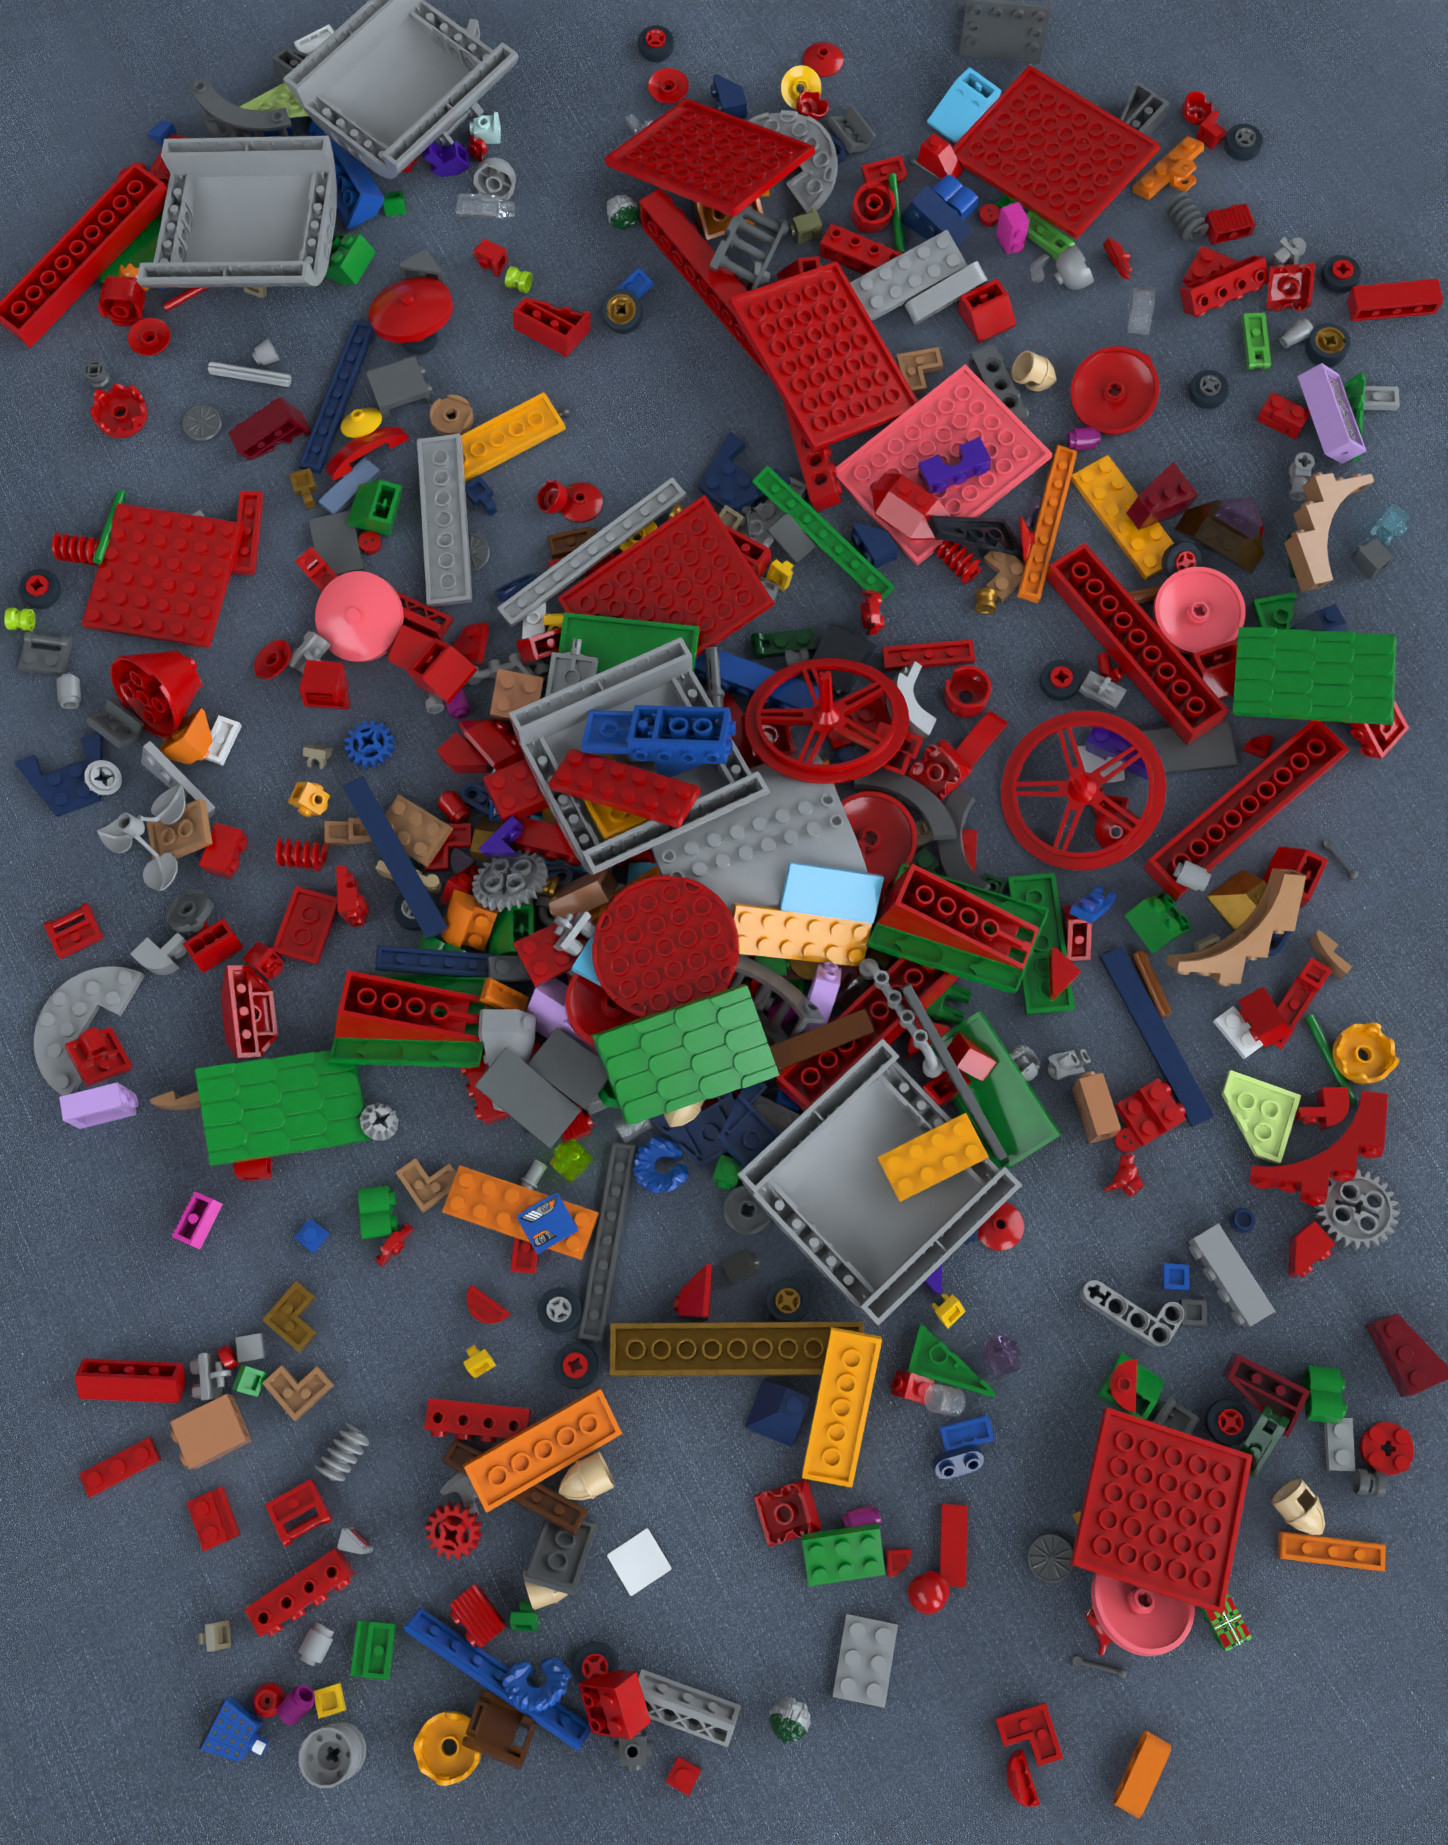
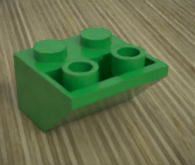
M361 234L333 235L330 260L325 276L342 285H357L376 251Z
M383 480L359 484L347 525L391 536L402 500V486Z
M1165 892L1144 899L1124 915L1152 954L1163 950L1193 929L1189 925L1188 918L1180 913L1175 906L1173 898Z
M514 905L511 911L507 907H504L501 912L498 910L489 936V954L518 956L513 943L537 932V913L534 905H521L520 908Z
M1120 1352L1094 1395L1117 1411L1146 1420L1158 1401L1165 1381L1137 1363L1136 1410L1133 1413L1122 1409L1110 1394V1376L1118 1365L1133 1359Z

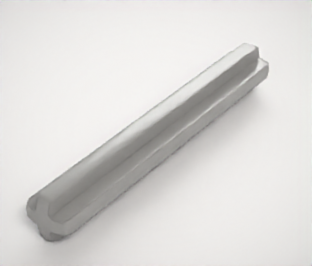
M213 361L208 364L209 374L285 387H289L292 382L291 375L286 373Z

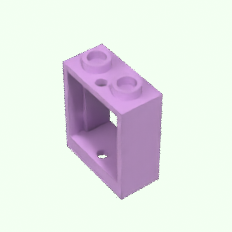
M818 962L807 996L818 1007L824 1022L823 1024L809 1022L803 1032H808L828 1023L840 987L842 971L841 968H838L832 962Z
M118 1082L59 1097L63 1121L79 1129L137 1115L138 1099L136 1094Z

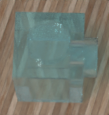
M1392 504L1376 522L1370 534L1386 545H1389L1396 536L1400 538L1408 529V526L1405 524L1410 519V516L1403 509Z

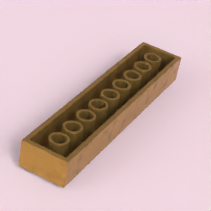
M864 1322L610 1323V1376H821L831 1327L864 1333Z

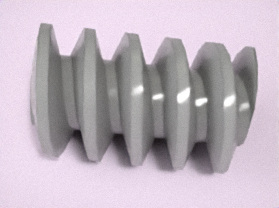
M345 1423L349 1428L348 1431H339L343 1439H333L337 1448H327L331 1455L330 1458L321 1457L325 1464L324 1467L315 1465V1468L321 1474L333 1481L345 1480L346 1477L343 1472L350 1473L352 1469L349 1463L356 1464L358 1461L354 1454L362 1455L364 1452L360 1445L368 1446L370 1443L365 1434L348 1423Z

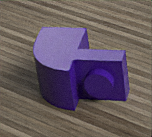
M453 140L454 143L452 145L443 147L434 141L422 154L425 160L430 162L433 174L446 177L458 175L470 168L468 150L456 140Z

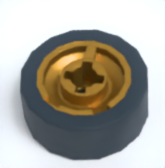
M626 289L613 290L605 297L602 303L601 312L603 319L614 332L621 334L630 333L640 325L643 318V308L640 300L633 292ZM621 308H625V315L623 313H619V310Z
M1334 323L1318 325L1312 330L1305 345L1306 354L1315 365L1323 363L1327 367L1336 366L1344 360L1350 348V336L1344 328Z

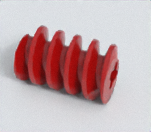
M57 532L52 539L53 555L58 561L98 566L99 564L93 562V558L100 538L96 542L94 537H89L87 540L85 536L79 538L77 535H72L70 537L67 533L62 536L61 533Z
M944 540L936 549L937 557L943 560L945 566H949L951 572H955L957 578H961L963 584L970 583L982 571V567H977L980 560L971 561L974 557L973 552L967 556L965 555L969 549L967 546L960 549L962 544Z
M279 837L275 847V857L278 866L283 867L286 865L288 868L295 866L297 869L305 867L306 870L314 868L315 871L323 869L328 855L327 843H324L322 849H319V843L314 842L313 847L310 848V842L307 840L302 847L300 839H297L295 844L292 845L291 838H287L286 843L283 844L282 837Z

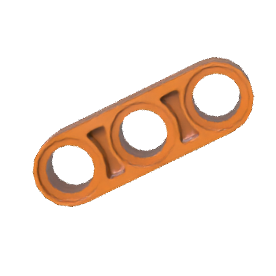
M1147 1730L1143 1732L1113 1798L1115 1806L1138 1819L1142 1816L1171 1751V1744Z

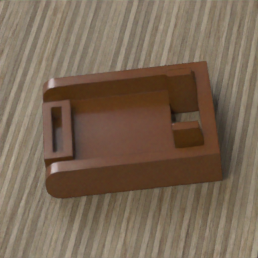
M483 1690L479 1695L481 1701H477L465 1732L467 1736L463 1738L461 1744L520 1770L526 1758L537 1723L533 1721V1718L526 1716L499 1696ZM519 1725L528 1729L522 1748L517 1745L512 1746Z

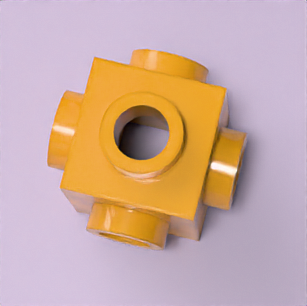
M297 782L288 803L298 808V813L303 816H321L328 807L330 795L324 792V788L317 783Z

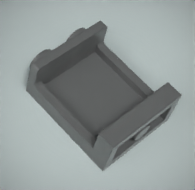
M415 356L366 372L383 419L391 417L389 409L422 398H426L427 403L432 402L430 394L433 393L429 380H424L423 377L427 376L422 363L418 364Z

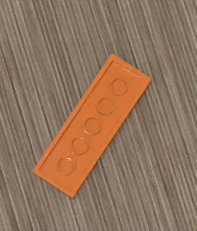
M459 1165L442 1213L531 1243L519 1223L517 1215L549 1197V1195ZM563 1201L578 1231L548 1249L582 1261L599 1213Z
M598 1387L464 1463L462 1466L484 1511L487 1513L615 1439L622 1432L602 1390Z

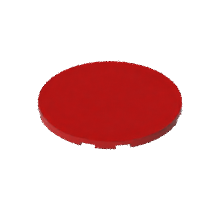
M671 875L648 877L623 889L613 898L614 900L605 911L603 910L595 928L596 931L592 944L593 965L598 980L605 992L627 1012L643 1018L724 991L731 983L739 960L740 942L738 929L730 910L723 900L704 884L687 877Z

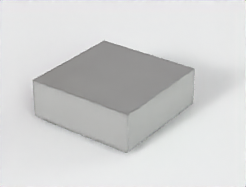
M262 1333L236 1337L238 1363L265 1359Z

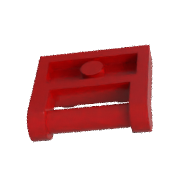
M88 902L80 905L81 908L65 916L44 923L54 950L61 960L104 939L94 912ZM85 916V920L57 933V929Z
M313 1479L265 1504L280 1540L285 1547L291 1545L294 1539L323 1523L326 1525L333 1521L331 1513L326 1507ZM316 1508L318 1512L316 1516L289 1531L287 1530L286 1523Z

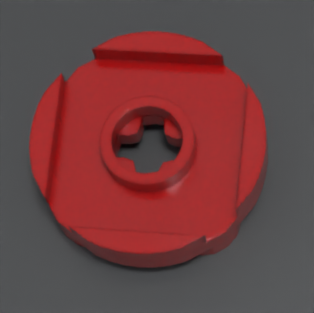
M873 589L863 590L861 597H865V603H860L863 628H868V631L865 633L867 636L877 635L879 629L884 628V617L880 615L879 606L882 604L881 593L875 592Z
M1379 1422L1371 1425L1360 1438L1359 1449L1361 1457L1374 1472L1379 1471L1384 1472L1386 1475H1396L1409 1469L1414 1457V1445L1411 1435L1406 1429L1401 1428L1395 1423ZM1386 1441L1393 1447V1451L1389 1453V1456H1386L1385 1451L1381 1450V1445H1385Z

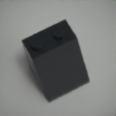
M830 623L813 659H847L866 665L877 645ZM818 670L817 673L819 674L821 671L825 673L827 670ZM828 670L831 672L832 691L841 695L843 692L850 693L859 678V675L850 672ZM808 672L811 675L810 680L815 682L812 672Z

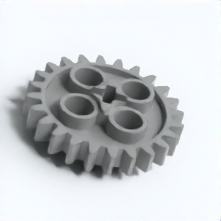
M518 850L517 853L520 857H500L499 859L492 857V863H483L485 869H478L479 875H474L475 881L472 882V891L478 903H482L483 908L489 906L491 911L497 907L499 912L504 907L511 911L514 905L520 908L522 902L529 904L528 899L530 897L536 899V892H543L542 886L547 885L546 879L549 878L547 867L542 858H538L536 853L531 855L530 851H526L522 854V851Z
M1357 1169L1353 1181L1339 1182L1329 1178L1325 1205L1314 1206V1208L1321 1210L1315 1217L1324 1220L1319 1226L1329 1229L1326 1232L1328 1236L1331 1234L1335 1235L1334 1243L1341 1239L1343 1240V1248L1352 1243L1355 1251L1359 1248L1360 1244L1364 1250H1367L1370 1247V1243L1376 1248L1379 1245V1240L1384 1243L1388 1239L1386 1234L1392 1235L1394 1233L1390 1226L1395 1227L1398 1221L1392 1217H1397L1400 1212L1392 1208L1398 1204V1201L1390 1200L1395 1193H1386L1385 1189L1388 1184L1385 1183L1380 1186L1378 1184L1379 1176L1371 1180L1370 1172H1367L1363 1177L1360 1170ZM1347 1189L1351 1191L1353 1198H1346L1342 1190ZM1367 1198L1374 1199L1378 1207H1371L1367 1202ZM1354 1206L1358 1207L1359 1214L1355 1213ZM1342 1212L1346 1216V1221L1338 1220L1335 1213ZM1363 1220L1368 1222L1371 1226V1230L1368 1231L1363 1229L1361 1227L1360 1221Z

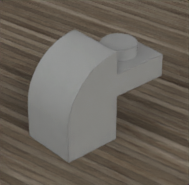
M177 932L160 949L147 937L130 954L151 973L168 975L180 968L174 961L186 954L187 950L183 945L186 940Z

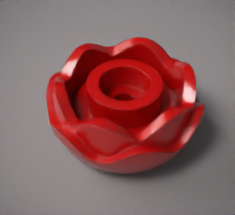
M273 1682L260 1685L252 1696V1707L255 1713L263 1718H271L277 1715L278 1706L284 1700L285 1693L282 1688ZM266 1698L270 1699L269 1703L266 1702Z

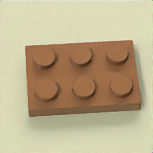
M399 794L385 814L407 855L426 867H429L453 830L451 826Z
M198 799L186 804L181 818L170 825L163 824L161 820L158 822H147L150 846L159 856L168 852L178 859L212 844L205 800Z

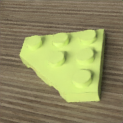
M285 83L240 106L241 108L258 111L275 110L285 107L289 118L309 116Z
M1230 1070L1221 1095L1255 1157L1277 1165L1281 1164L1301 1095Z

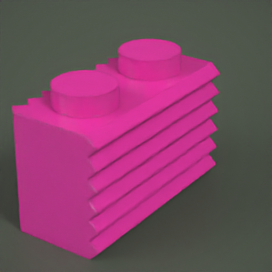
M1016 202L1000 209L999 223H997L998 228L995 235L1006 254L1017 253L1024 248L1030 221L1020 202Z
M194 1192L193 1197H190L191 1201L188 1202L189 1205L183 1211L184 1215H181L182 1219L179 1220V1224L176 1225L177 1228L174 1229L175 1233L172 1234V1237L201 1249L223 1204L198 1192Z

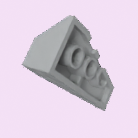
M517 1009L480 1010L478 1034L480 1042L483 1041L486 1053L483 1056L484 1064H488V1067H490L506 1047L528 1064L535 1040L536 1015ZM492 1101L495 1110L503 1111Z

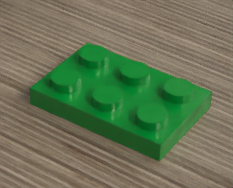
M878 1523L801 1535L809 1587L886 1575Z

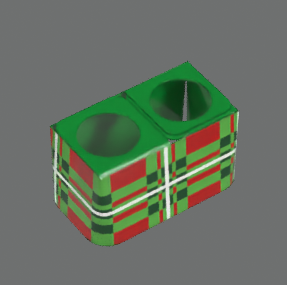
M1228 1591L1223 1614L1199 1607L1222 1650L1228 1651L1252 1639Z

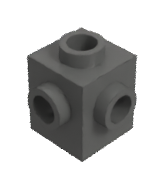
M640 1731L630 1740L619 1738V1741L614 1742L615 1759H619V1765L626 1766L627 1771L642 1770V1766L647 1765L648 1758L653 1756L652 1740H648V1732ZM631 1746L636 1747L638 1754L629 1755L628 1748Z

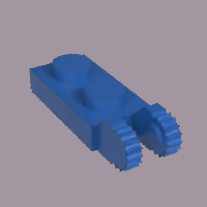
M1098 886L1092 893L1090 892L1072 905L1070 914L1086 922L1093 923L1114 904L1117 893L1111 892L1105 899L1103 896L1104 888Z

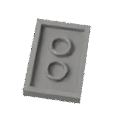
M846 1613L833 1697L885 1708L898 1624Z

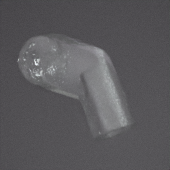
M633 114L626 118L627 124L635 134L653 122L652 120H646L644 124L640 123Z
M1046 254L1041 255L1029 267L1030 278L1035 283H1040L1045 278L1042 268L1050 262Z

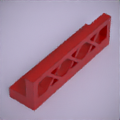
M397 592L400 600L404 601L407 608L403 607V625L416 628L442 640L453 622V617ZM421 609L425 611L426 617H423L413 611ZM440 618L445 620L442 626L432 620Z

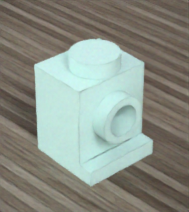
M494 112V115H480L474 118V122H470V135H474L475 139L481 138L485 144H500L501 125L498 112Z

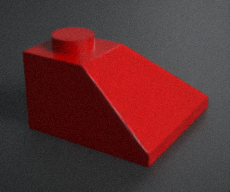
M706 1264L680 1290V1296H675L674 1311H678L679 1318L709 1320L713 1274L712 1264Z

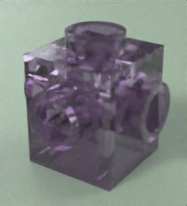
M996 1334L991 1336L989 1341L983 1343L986 1350L982 1352L985 1363L988 1367H992L993 1372L998 1377L1022 1369L1018 1358L1021 1355V1351L1016 1340L1012 1341L1007 1334Z

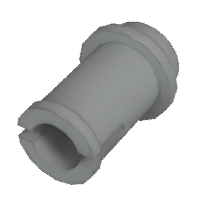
M534 1159L525 1177H521L520 1180L522 1182L520 1186L531 1190L537 1189V1183L548 1167Z

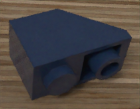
M713 75V85H710L712 98L717 100L715 102L716 110L741 119L747 118V102L742 86L719 75Z
M860 523L853 524L851 534L853 544L856 547L859 546L862 556L876 569L897 559L898 547L887 530Z

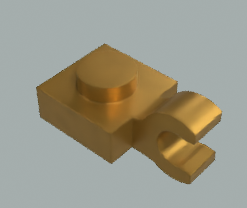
M308 468L289 474L296 497L302 495L307 510L315 508L311 492L317 491L311 469Z

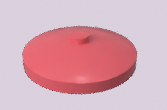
M1190 567L1174 573L1163 583L1157 592L1153 605V618L1157 627L1179 652L1187 655H1193L1194 653L1235 640L1238 636V627H1243L1246 615L1244 599L1236 584L1223 573L1206 567Z
M364 571L348 572L333 579L322 591L315 610L316 629L319 636L330 642L331 646L328 650L339 658L352 662L373 661L390 651L404 619L402 603L395 589L383 578Z
M1096 1573L1093 1576L1091 1599L1095 1616L1103 1631L1119 1647L1139 1656H1159L1178 1647L1188 1636L1194 1621V1605Z

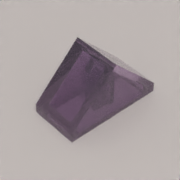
M1254 497L1223 500L1215 514L1216 518L1251 539L1255 538L1263 524Z

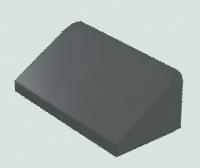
M788 513L782 515L767 529V532L795 564L815 548V544Z

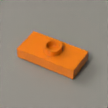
M490 977L485 979L480 1001L496 1009H517L526 1012L529 1000L528 996Z

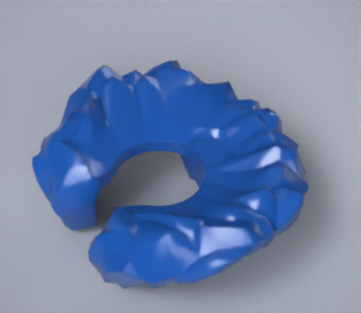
M654 1136L649 1139L646 1145L638 1147L639 1152L635 1154V1167L632 1170L637 1179L636 1182L641 1184L645 1191L656 1194L664 1191L668 1193L686 1182L689 1176L686 1165L677 1164L666 1174H660L655 1170V1163L658 1159L663 1157L675 1158L677 1162L683 1156V1152L677 1143L661 1136Z
M557 1657L545 1658L541 1669L543 1674L547 1675V1681L539 1688H532L527 1684L526 1680L527 1677L532 1676L533 1669L530 1662L526 1660L514 1664L503 1675L502 1683L505 1687L504 1690L507 1692L508 1699L512 1700L516 1707L519 1706L520 1709L528 1710L529 1712H541L548 1707L552 1708L567 1691L568 1679L571 1678L569 1669L563 1666V1662L558 1660Z

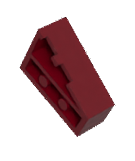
M280 396L242 423L237 424L228 433L237 452L250 461L274 451V446L285 441L288 445L293 443V438L304 433L306 437L309 436L311 430L303 413Z
M1172 462L1137 497L1126 514L1136 528L1140 530L1184 513L1199 495L1176 464Z
M1398 1313L1388 1315L1365 1325L1401 1397L1412 1396L1448 1380V1366Z
M1233 1352L1223 1376L1260 1413H1262L1265 1406L1273 1409V1413L1280 1417L1283 1415L1290 1419L1283 1432V1435L1289 1438L1310 1391Z

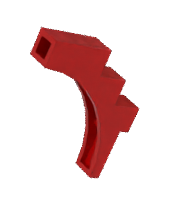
M1362 1091L1358 1111L1352 1124L1331 1147L1310 1159L1291 1165L1275 1167L1252 1166L1249 1184L1255 1185V1187L1260 1189L1277 1188L1287 1193L1298 1191L1300 1192L1299 1201L1312 1206L1325 1205L1328 1196L1329 1178H1334V1180L1339 1182L1354 1180L1357 1154L1365 1158L1382 1157L1385 1146L1388 1094Z

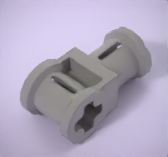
M1299 453L1295 457L1294 463L1289 467L1290 484H1292L1289 498L1292 500L1302 501L1307 499L1302 486L1309 481L1315 463L1310 453Z

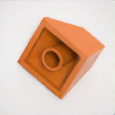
M200 708L185 717L177 732L173 733L171 737L164 739L159 750L169 760L192 764L197 760H204L209 755L210 751L208 749L213 740L205 711Z

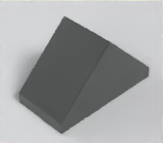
M426 248L402 261L399 265L403 279L429 277L445 283L442 269Z

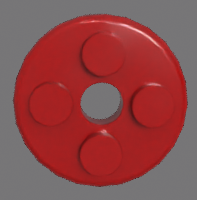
M115 383L109 391L97 389L94 392V403L90 413L98 429L103 434L113 438H126L136 434L143 428L148 418V407L134 385L130 384L129 387ZM120 410H125V411H126L123 416H121V417H117V416H116V414L118 413V411H120Z

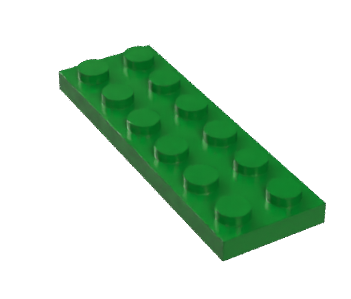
M1055 873L1008 877L1009 897L1049 909L1021 981L1026 1016L1072 1012L1075 1010L1071 984L1055 1000H1049L1048 953L1051 948H1057L1067 957Z

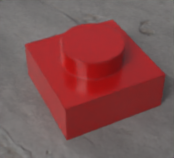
M678 1755L665 1783L689 1796L701 1772V1768Z

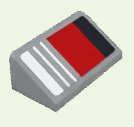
M354 1527L342 1528L337 1547L339 1548L338 1550L357 1554H366L373 1551L374 1547Z

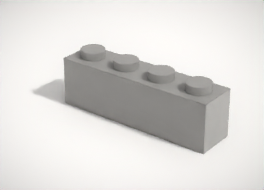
M1219 1223L1188 1241L1191 1245L1189 1246L1190 1252L1197 1260L1200 1259L1204 1265L1203 1271L1206 1277L1211 1282L1214 1281L1219 1289L1217 1293L1220 1299L1225 1304H1229L1233 1311L1231 1315L1239 1326L1242 1325L1243 1328L1251 1327L1275 1312Z

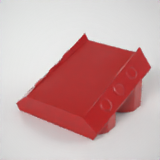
M1315 263L1270 266L1266 310L1281 311L1293 308L1296 311H1304L1307 307H1311Z
M941 739L935 745L927 747L924 756L911 766L907 775L929 789L942 801L972 772V765H969L949 742Z
M806 1479L754 1495L757 1511L769 1547L800 1538L803 1534L821 1531L822 1521L819 1519L810 1489L811 1485Z

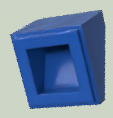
M160 121L147 135L163 146L164 139H168L170 134H176L177 132L171 122Z

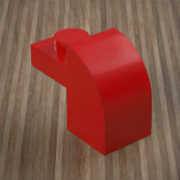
M1323 1087L1316 1092L1317 1107L1298 1108L1294 1121H1303L1304 1125L1318 1124L1319 1121L1320 1130H1326L1338 1124L1346 1117L1349 1110L1348 1087Z

